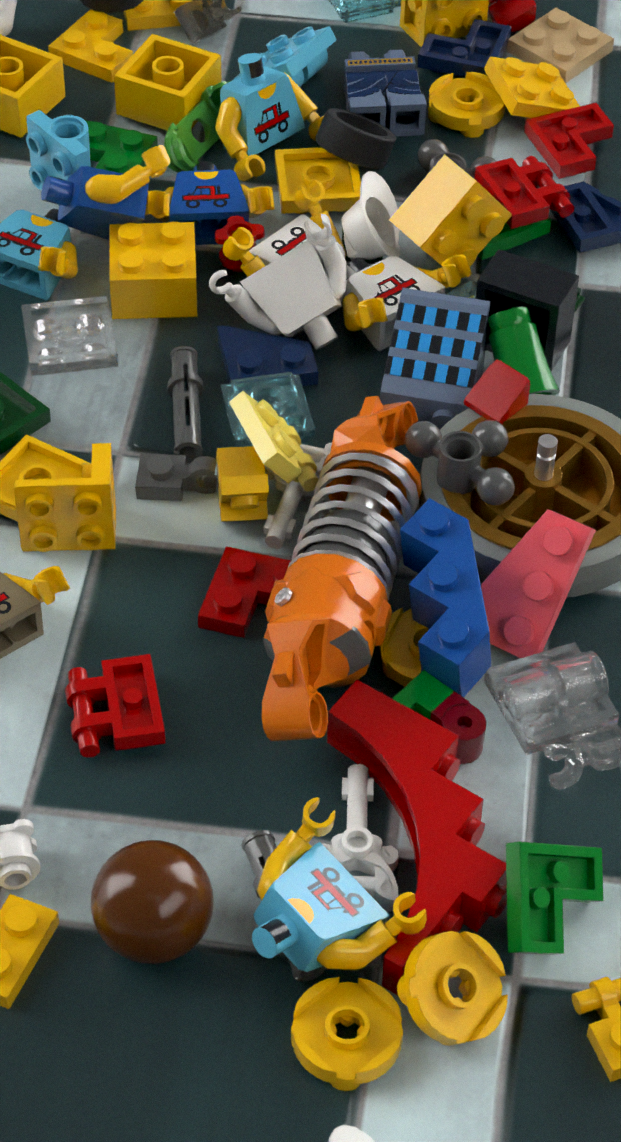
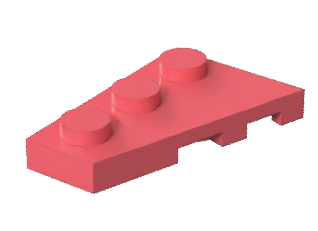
M549 509L540 517L481 584L491 645L532 664L538 663L596 532L595 529Z

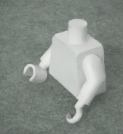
M321 214L324 229L321 231L310 229L309 223L306 220L304 227L308 240L240 281L242 286L240 284L233 285L228 282L223 286L217 287V280L227 276V271L219 270L215 272L209 280L211 291L219 295L225 294V300L247 323L271 335L283 333L287 337H293L304 330L316 350L328 345L337 339L338 336L326 316L342 306L339 298L346 291V260L335 237L332 236L329 217L326 214Z

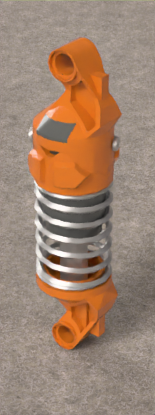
M379 396L365 397L362 409L357 416L347 419L334 430L331 452L325 458L314 496L311 498L308 508L309 512L306 513L303 528L300 530L297 545L292 554V561L289 562L284 579L275 581L265 610L269 623L267 624L263 643L267 656L272 660L273 664L262 699V724L264 732L270 741L322 738L327 731L328 710L324 697L321 693H318L317 689L319 687L337 688L353 684L357 679L359 680L367 672L374 647L380 646L384 642L392 616V609L388 600L402 557L400 529L414 515L422 491L419 472L408 458L394 449L405 444L407 430L412 424L418 422L415 407L409 401L382 405ZM322 512L324 516L319 519V514Z

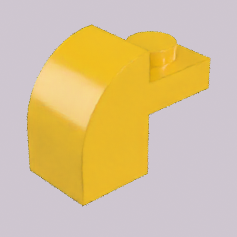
M254 446L217 448L216 461L221 522L267 520L268 474H265V465L262 463Z

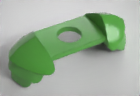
M222 81L214 86L207 87L201 95V100L177 125L173 122L169 126L165 135L164 147L170 158L168 167L178 173L181 171H193L196 164L200 163L198 160L220 138L215 130L221 105L220 90L223 85L229 82ZM194 120L200 122L205 130L203 142L197 141L192 134L191 127Z

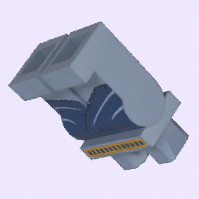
M389 50L384 54V58H369V55L364 51L350 52L348 59H345L343 91L346 111L373 119L384 127L386 118L388 130L395 136L424 135L427 104L424 94H421L414 56L406 57L403 50ZM408 116L414 119V122L407 125L399 124L396 122V117Z

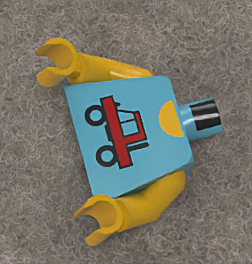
M249 53L239 57L238 64L241 76L222 86L220 90L221 105L215 124V130L223 143L224 149L227 150L232 159L236 158L238 161L234 166V171L241 181H247L253 176L258 177L264 174L266 170L265 162L256 154L304 129V121L307 120L310 123L309 135L316 141V135L324 116L320 117L316 113L317 106L288 74L263 66L262 57L258 53Z
M50 209L44 217L26 210H16L0 222V284L47 301L61 277L72 279L78 273L77 249L71 243L69 227L58 222V209Z
M315 797L310 799L303 808L302 826L296 833L290 830L265 862L257 888L258 895L262 901L254 913L255 922L259 927L253 930L252 942L257 952L263 957L273 958L283 952L299 970L305 972L322 966L327 969H362L397 942L395 936L400 932L406 934L420 932L427 920L426 909H423L412 918L401 915L404 910L410 908L416 901L413 892H405L395 899L393 903L394 916L385 922L389 914L321 842L316 843L314 846L309 844L314 836L321 837L328 834L333 828L335 820V810L325 822L316 823L311 820L309 815L315 811L320 802V798Z

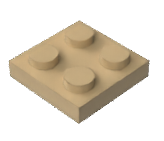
M554 8L510 37L507 42V52L527 63L539 64L546 62L555 66L559 70L564 82L567 83L612 52L614 38L599 31L596 27L576 19L567 12Z

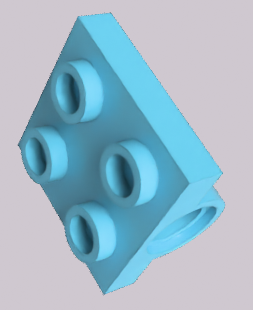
M310 26L297 32L292 38H288L286 34L278 36L266 44L268 50L265 53H260L263 66L288 74L301 87L302 84L307 82L327 64V48L337 39L330 26L315 31Z
M41 110L26 116L28 129L26 143L30 150L31 161L29 175L36 188L42 190L43 183L48 175L67 180L80 167H91L88 124L84 119L74 115H63L51 119Z

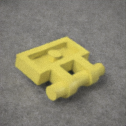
M244 391L234 397L229 403L262 463L288 484L291 481L300 482L304 491L310 492L315 490L319 479L316 475L317 466L310 454L304 453L301 449V438L296 429L288 425L283 417H279L266 400L262 399L260 402H257Z

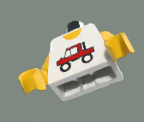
M316 179L312 180L309 184V192L312 197L306 193L305 188L301 185L294 199L296 205L304 211H309L312 217L309 218L301 214L252 249L250 248L254 244L253 235L243 227H239L223 244L224 255L230 260H240L243 263L240 268L249 277L307 241L304 227L306 220L313 231L324 229L321 214H326L330 219L332 236L335 237L344 258H346V251L328 211H323L319 204L325 195V189L323 184ZM346 291L343 294V296L339 298L340 301H343L344 297L346 296Z
M463 254L452 256L442 262L441 268L433 271L412 266L398 256H389L371 266L362 258L353 259L346 267V278L348 280L346 296L342 301L345 327L350 331L362 330L378 351L389 347L402 288L445 294V288L456 287L460 284L461 278L472 275L466 256Z

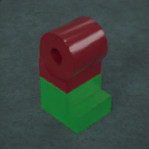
M425 670L392 698L459 735L457 758L460 759V764L472 763L481 755L487 724L484 714L464 697Z

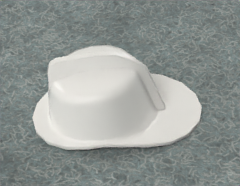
M368 171L362 176L360 199L342 217L346 252L351 260L355 258L373 260L385 255L400 256L399 229L389 221L398 208L388 184L376 172Z

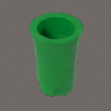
M512 308L489 316L490 335L488 338L494 361L498 359L526 376L530 380L529 394H558L560 390L548 366L536 324L532 323L528 308Z

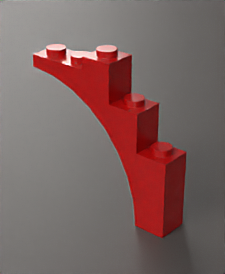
M357 679L328 711L327 743L357 764L366 766L368 768V775L383 789L401 817L413 849L417 877L416 901L410 907L407 918L416 916L423 909H426L427 915L425 926L420 932L416 934L400 932L397 934V942L387 950L383 957L381 986L398 996L397 985L399 979L404 975L407 959L412 950L423 939L448 931L459 933L462 924L477 932L489 916L497 918L507 905L506 863L476 846L485 829V823L481 821L484 799L452 781L461 763L460 759L457 758L459 735Z

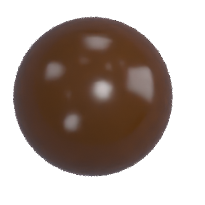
M161 840L139 841L118 850L101 867L91 892V914L101 938L117 954L128 960L143 964L170 962L188 953L204 936L213 914V889L209 876L202 864L184 848Z

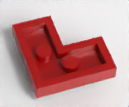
M592 103L526 119L524 133L556 176L561 179L595 170L597 157L587 144L612 138L614 124L597 103Z
M226 546L198 613V628L244 638L257 604H268L275 581L284 579L291 560Z

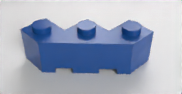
M429 498L400 529L403 564L418 573L409 584L412 619L429 629L418 641L421 672L425 670L456 693L465 697L492 666L489 626L469 520Z

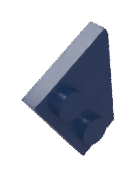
M584 181L564 186L570 194V202L574 206L573 213L568 217H561L557 211H550L579 253L621 243V202L612 197L604 196L598 189Z
M217 326V339L232 396L238 395L242 391L248 394L318 384L319 371L310 342L230 326Z

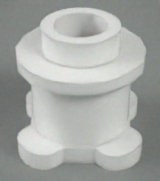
M19 819L12 824L0 826V886L5 889L15 890L23 888L40 873V861L37 856L33 855L37 850L36 839L31 837L34 833V826L30 820Z

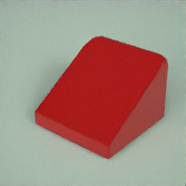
M499 0L488 7V13L493 23L511 26V32L521 31L535 21L536 3L534 0Z
M496 359L465 397L464 405L487 420H495L503 424L528 404L530 380L504 362Z

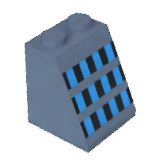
M402 288L380 391L382 405L409 401L415 407L418 422L429 421L435 424L439 430L456 415L468 409L469 407L464 405V399L482 376L484 368L490 301Z

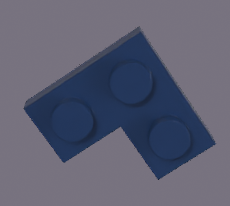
M475 19L465 40L428 33L418 54L417 67L429 69L436 73H454V75L466 77V72H477L487 75L484 71L489 57L502 58L510 38L511 26Z

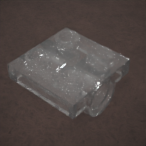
M575 642L491 667L485 673L484 683L526 755L617 727L619 713L608 697L609 684L604 665L594 651L581 653Z

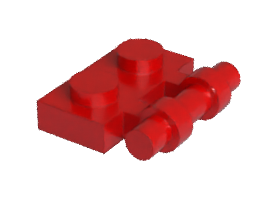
M535 156L525 158L521 167L518 166L513 158L475 167L474 179L512 214L506 222L511 229L548 219L549 208L550 210L557 211L561 217H568L574 211V206L570 202L569 192L562 184L555 183L552 179L553 172L546 163L539 162Z
M151 654L102 660L103 676L88 678L87 670L82 667H75L69 670L67 674L69 684L65 688V695L68 706L73 708L74 719L70 727L73 741L79 745L81 756L91 758L98 755L100 752L98 740L102 736L113 735L115 751L166 744L165 728ZM107 700L109 711L94 713L93 704L96 701Z

